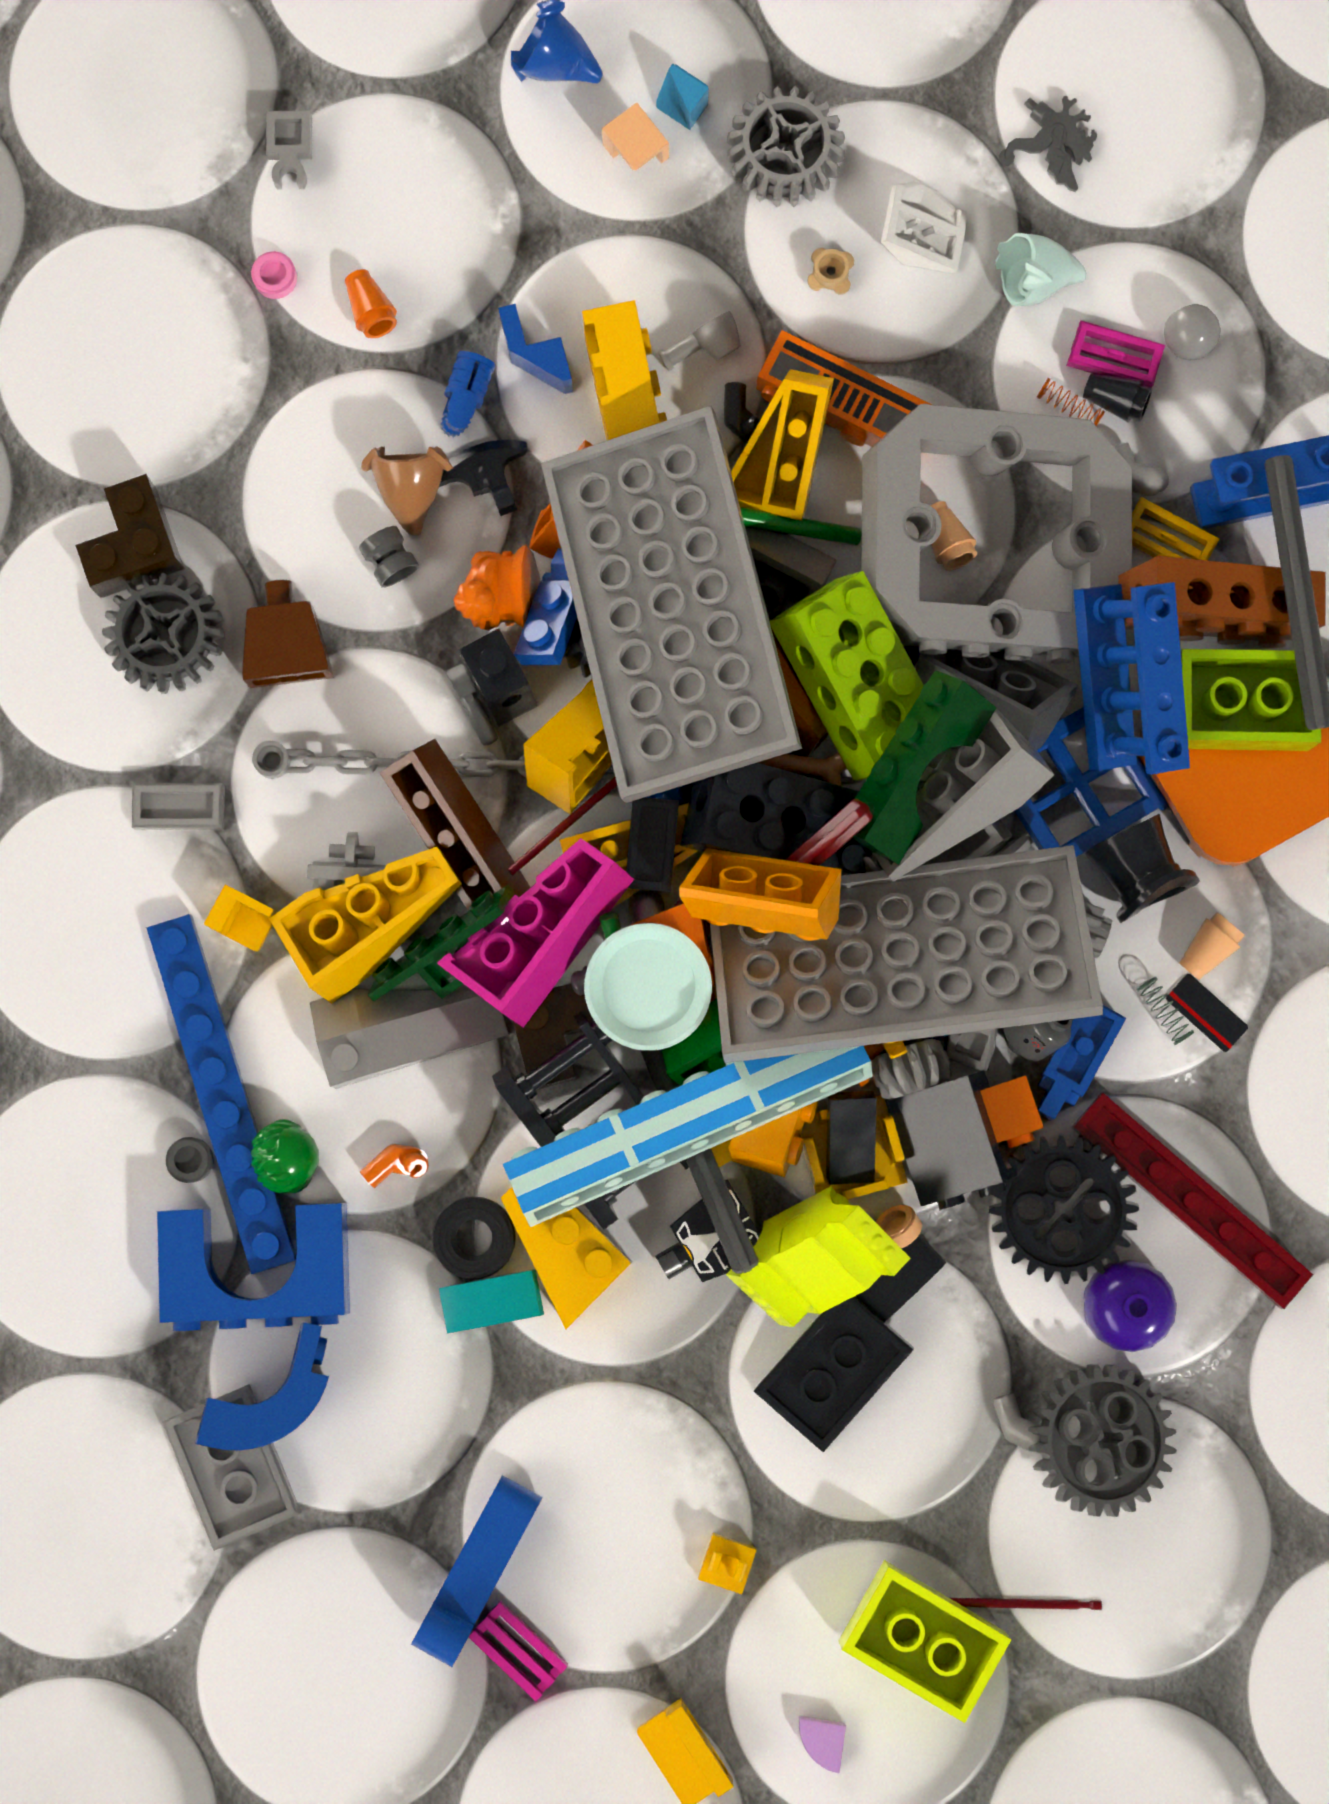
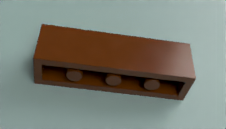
M436 739L412 750L379 772L427 848L438 847L442 851L462 883L455 891L468 911H470L469 907L487 891L494 894L506 885H509L514 890L512 898L514 895L520 897L531 888L520 870L513 876L508 872L507 869L515 863Z

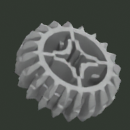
M777 86L773 90L772 99H769L766 94L760 91L756 98L757 106L746 101L742 106L744 116H734L732 127L735 130L728 132L727 143L732 146L727 150V160L736 163L732 167L733 176L735 178L745 177L742 182V188L745 192L758 187L756 198L759 202L763 201L767 194L773 195V205L776 207L780 206L782 197H789L790 204L795 207L799 202V194H803L807 200L812 202L816 195L815 188L826 192L830 185L828 178L838 177L840 167L837 163L842 162L845 155V150L839 147L844 144L845 134L843 131L836 130L840 123L838 115L827 116L830 108L827 101L814 106L816 96L813 91L807 94L805 99L798 98L799 89L796 86L791 89L790 96H783L781 88ZM785 119H787V120H794V121L800 122V123H802V124H799V125L790 124V123H788ZM767 125L769 139L761 144V149L752 153L750 142L753 136L761 127ZM779 140L781 143H787V148L792 144L794 146L793 154L791 150L784 151V147L782 150L779 149ZM819 141L822 150L821 155L811 167L805 169L803 154L811 149V144ZM770 169H781L788 175L778 174L770 171Z

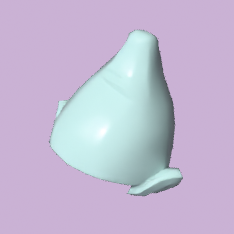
M1015 233L1007 241L999 242L998 244L999 254L995 260L996 269H1001L1004 294L1011 305L1031 306L1038 304L1061 288L1082 283L1086 279L1084 266L1062 245L1047 237Z

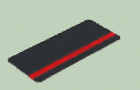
M1187 974L1166 997L1168 1002L1173 1001L1171 1005L1174 1008L1179 1009L1178 1011L1223 1052H1227L1248 1029V1025L1191 974Z

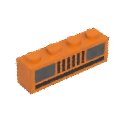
M781 330L757 376L756 389L761 391V396L769 403L790 369L834 378L825 424L841 431L840 436L847 442L860 447L864 446V444L873 447L920 404H930Z

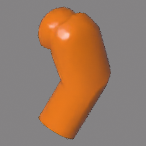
M391 1144L369 1162L360 1173L373 1188H376L391 1173L419 1178L427 1172L429 1163L426 1153L418 1147Z

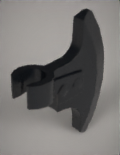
M496 440L469 447L449 459L453 469L449 471L443 469L439 487L453 482H461L469 486L474 497L480 494L491 493L500 516L517 511L514 498L504 475V470L510 461L526 455L527 443L518 440Z

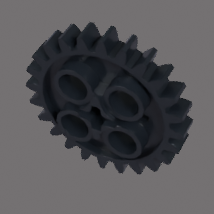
M1059 1133L1057 1145L1050 1147L1047 1139L1041 1136L1040 1150L1036 1152L1027 1143L1023 1144L1022 1148L1025 1159L1020 1160L1013 1155L1008 1157L1010 1166L1012 1168L1015 1167L1018 1176L1004 1182L1007 1190L993 1194L994 1197L1002 1200V1202L989 1206L990 1214L1002 1216L1001 1220L992 1225V1232H1006L1007 1234L999 1243L1000 1249L1014 1246L1016 1250L1013 1253L1011 1262L1016 1264L1024 1258L1029 1260L1027 1265L1028 1275L1034 1273L1038 1267L1044 1268L1045 1282L1050 1281L1054 1271L1061 1272L1064 1284L1069 1283L1071 1271H1077L1080 1278L1085 1282L1088 1278L1087 1268L1093 1266L1100 1274H1104L1105 1269L1102 1259L1107 1257L1118 1263L1120 1257L1114 1247L1116 1245L1128 1248L1131 1246V1241L1123 1234V1230H1137L1138 1227L1135 1221L1126 1217V1214L1139 1211L1138 1203L1126 1201L1125 1199L1136 1192L1135 1185H1121V1181L1129 1174L1128 1169L1125 1167L1113 1171L1112 1166L1116 1161V1154L1111 1153L1101 1159L1099 1157L1101 1143L1096 1142L1089 1151L1083 1149V1136L1078 1135L1073 1146H1067L1064 1134ZM1066 1165L1073 1169L1076 1179L1071 1185L1058 1187L1052 1183L1049 1174L1056 1166ZM1087 1178H1091L1093 1185L1072 1203V1213L1074 1215L1069 1217L1067 1214H1061L1041 1238H1036L1034 1236L1036 1230L1055 1214L1054 1201L1058 1200L1064 1204ZM1093 1197L1103 1198L1110 1205L1108 1213L1099 1219L1087 1216L1083 1211V1206L1087 1200ZM1027 1198L1037 1199L1044 1206V1212L1037 1219H1025L1018 1211L1020 1202ZM1061 1230L1071 1231L1078 1238V1243L1070 1251H1060L1054 1247L1051 1241L1055 1233Z

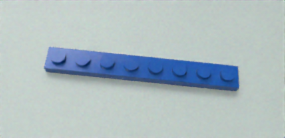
M187 914L146 927L251 1275L296 1261L297 1256L278 1194L264 1187L263 1183L258 1182V1175L254 1173V1168L251 1166L253 1160L250 1154L253 1149L252 1141L259 1132L194 918L191 914Z

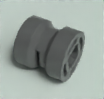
M390 526L377 531L366 538L359 546V550L365 560L373 563L375 567L374 576L381 587L392 586L406 579L419 567L414 555L404 549V538L397 526Z

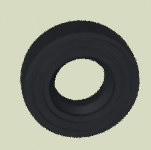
M465 1197L451 1203L439 1215L433 1230V1246L437 1258L449 1272L465 1279H482L495 1274L509 1261L515 1247V1228L509 1214L498 1203L484 1197ZM469 1220L484 1222L492 1233V1243L489 1249L479 1256L465 1254L457 1244V1231L463 1223Z

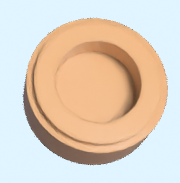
M908 1205L891 1207L884 1211L876 1221L901 1249L911 1244L919 1236L922 1229L921 1220L913 1208Z

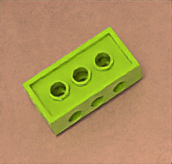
M864 571L836 578L769 621L772 630L853 780L868 778L874 764L884 753L894 737L898 726L904 721L924 686Z

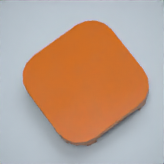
M1329 727L1321 729V743L1309 751L1189 749L1190 768L1152 774L1156 784L1190 840V843L1187 845L1198 857H1203L1215 864L1231 865L1234 867L1253 860L1329 817ZM1142 728L1140 730L1139 737H1143ZM1139 756L1145 766V756Z

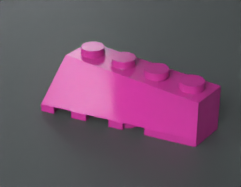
M582 838L535 877L537 883L520 897L514 895L509 900L504 913L500 917L467 938L469 941L452 955L449 952L437 962L443 969L523 1028L601 925L599 917L612 910L634 880L617 863Z

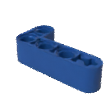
M503 1475L501 1476L411 1645L453 1667L543 1497Z

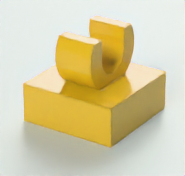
M712 1533L698 1580L742 1595L757 1551L756 1547Z

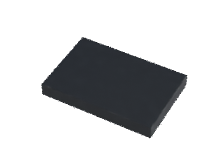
M854 1296L819 1314L755 1387L753 1392L820 1451L824 1452L911 1354L914 1347Z

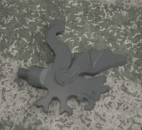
M1064 96L1062 98L1063 110L1060 113L1055 112L1043 101L1037 104L1029 98L1024 105L1032 111L1030 117L1042 126V129L1034 138H1015L1009 142L1007 148L999 154V162L1003 166L1012 164L1015 159L1013 153L1015 150L1024 151L1029 154H1040L1049 147L1045 158L1049 163L1047 172L1054 176L1056 185H1065L1068 190L1076 192L1078 185L1072 171L1071 155L1065 151L1064 145L1071 150L1077 165L1080 166L1082 164L1083 158L1088 162L1092 160L1090 151L1094 146L1093 142L1097 139V133L1093 129L1091 130V136L1086 137L1085 130L1079 131L1076 128V124L1079 121L1089 122L1091 115H1086L1085 109L1075 116L1069 115L1070 108L1077 103L1076 98L1070 101L1068 96Z

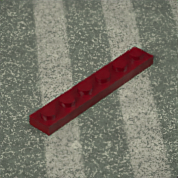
M1100 1093L1071 1127L1092 1146L1096 1142L1101 1143L1100 1153L1106 1157L1111 1153H1115L1117 1158L1114 1165L1118 1169L1126 1167L1129 1172L1127 1176L1280 1309H1285L1314 1275L1104 1093Z

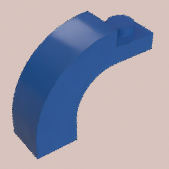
M306 1322L301 1323L288 1376L280 1389L268 1399L256 1404L240 1405L206 1398L195 1444L222 1450H249L276 1442L298 1428L317 1406L329 1379V1376L311 1372L313 1364H322L326 1350L327 1338L320 1337L322 1326Z

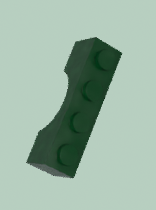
M935 670L929 681L923 686L919 697L904 721L898 726L894 737L880 759L874 764L870 775L855 799H859L870 807L869 810L873 817L852 838L870 851L899 865L923 827L917 811L916 793L925 768L933 758L948 748L954 746L973 747L997 707L963 680Z

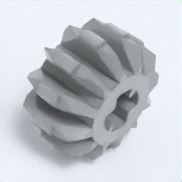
M928 1039L906 1046L908 1052L894 1059H890L887 1053L876 1056L871 1062L874 1072L872 1076L882 1098L891 1100L947 1082L951 1077L950 1062L941 1042L935 1039Z

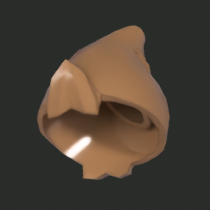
M437 446L435 448L429 447L427 454L385 455V447H375L362 460L361 469L365 472L372 469L385 504L402 528L413 536H418L422 532L425 518L439 489L443 469L446 471L453 469L443 450Z

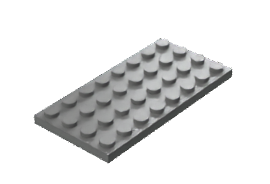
M712 406L541 463L620 798L625 803L802 749L717 416Z
M1074 845L920 865L894 881L886 875L884 870L841 876L839 919L827 940L809 941L800 939L795 934L777 931L760 933L747 926L735 924L718 926L710 924L724 1063L1103 1015V1003Z

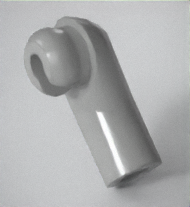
M1129 443L1115 446V449L1132 467V492L1145 496H1154L1167 488L1169 478L1166 471L1161 468H1153L1136 463Z
M1014 1393L992 1399L1003 1436L1006 1440L1029 1451V1446L1040 1442V1436L1029 1432L1028 1428L1031 1426H1041V1423H1033L1021 1417Z

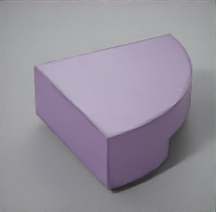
M799 1716L800 1736L807 1753L821 1767L835 1773H840L846 1724Z

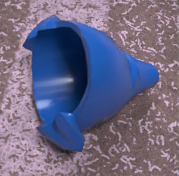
M547 0L537 3L540 9L536 14V17L539 18L520 51L511 50V67L519 80L522 82L526 77L539 81H581L598 84L603 76L602 70L581 34L561 14L565 8V2Z

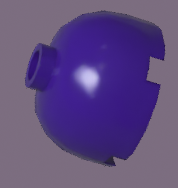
M1123 1260L1118 1263L1112 1262L1105 1265L1104 1274H1100L1098 1271L1093 1274L1084 1291V1316L1087 1326L1098 1340L1116 1350L1137 1352L1153 1347L1167 1336L1175 1322L1177 1303L1173 1288L1162 1272L1145 1262Z

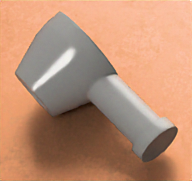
M730 311L725 312L668 349L660 350L658 354L668 371L672 370L674 365L701 349L718 361L741 346L736 322Z

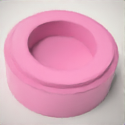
M276 251L264 253L255 260L252 266L251 276L258 292L267 298H283L289 295L296 286V269L291 259L283 253Z

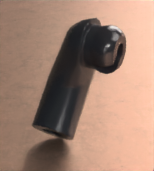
M739 382L726 383L724 392V424L743 442L748 443L762 417L758 419L756 415L746 409V384Z

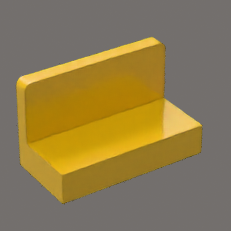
M682 1698L637 1728L639 1738L682 1804H697L713 1792H715L717 1797H720L734 1787L732 1775Z

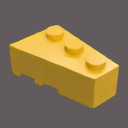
M635 300L582 311L585 343L606 441L667 421L665 412H657L655 397L661 396L660 385L656 370L649 371L646 355L652 354L647 327H640Z
M792 369L789 370L731 471L740 507L765 511L774 515L802 521L808 508L834 378Z
M592 679L574 699L523 744L527 786L568 814H572L612 765Z

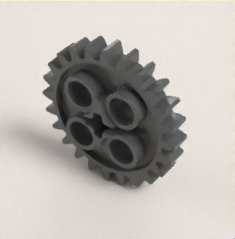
M1089 1364L1086 1367L1085 1375L1081 1369L1069 1370L1071 1382L1065 1378H1056L1054 1380L1059 1392L1058 1394L1049 1391L1042 1392L1041 1395L1049 1404L1047 1409L1034 1408L1032 1411L1042 1419L1041 1426H1031L1028 1428L1029 1432L1040 1436V1442L1029 1446L1028 1449L1032 1452L1041 1453L1043 1458L1033 1468L1034 1470L1049 1472L1042 1483L1043 1487L1054 1488L1059 1486L1055 1500L1067 1502L1071 1499L1070 1509L1073 1511L1082 1512L1087 1506L1088 1515L1097 1517L1101 1516L1103 1509L1106 1516L1112 1517L1119 1516L1120 1507L1124 1511L1135 1512L1136 1503L1134 1497L1140 1502L1149 1503L1152 1500L1147 1487L1157 1489L1164 1487L1161 1480L1157 1477L1158 1472H1172L1173 1468L1163 1461L1164 1455L1174 1454L1177 1451L1174 1447L1165 1444V1438L1176 1434V1429L1163 1426V1421L1172 1414L1171 1410H1157L1156 1406L1161 1401L1162 1394L1150 1393L1146 1395L1150 1381L1148 1379H1138L1134 1382L1135 1371L1122 1370L1118 1375L1117 1365H1105L1103 1370H1101L1099 1364ZM1113 1398L1118 1401L1120 1406V1413L1115 1421L1110 1418L1108 1413V1406ZM1088 1401L1091 1402V1412H1089L1086 1407V1403ZM1075 1415L1080 1422V1432L1073 1439L1068 1433V1422ZM1103 1432H1105L1107 1439L1101 1442L1102 1448H1100L1098 1441L1104 1438ZM1133 1442L1136 1446L1137 1456L1130 1465L1126 1460L1125 1451L1128 1444ZM1093 1459L1097 1466V1475L1092 1482H1089L1085 1476V1467L1088 1461ZM1115 1468L1118 1470L1119 1477L1117 1479L1114 1478Z

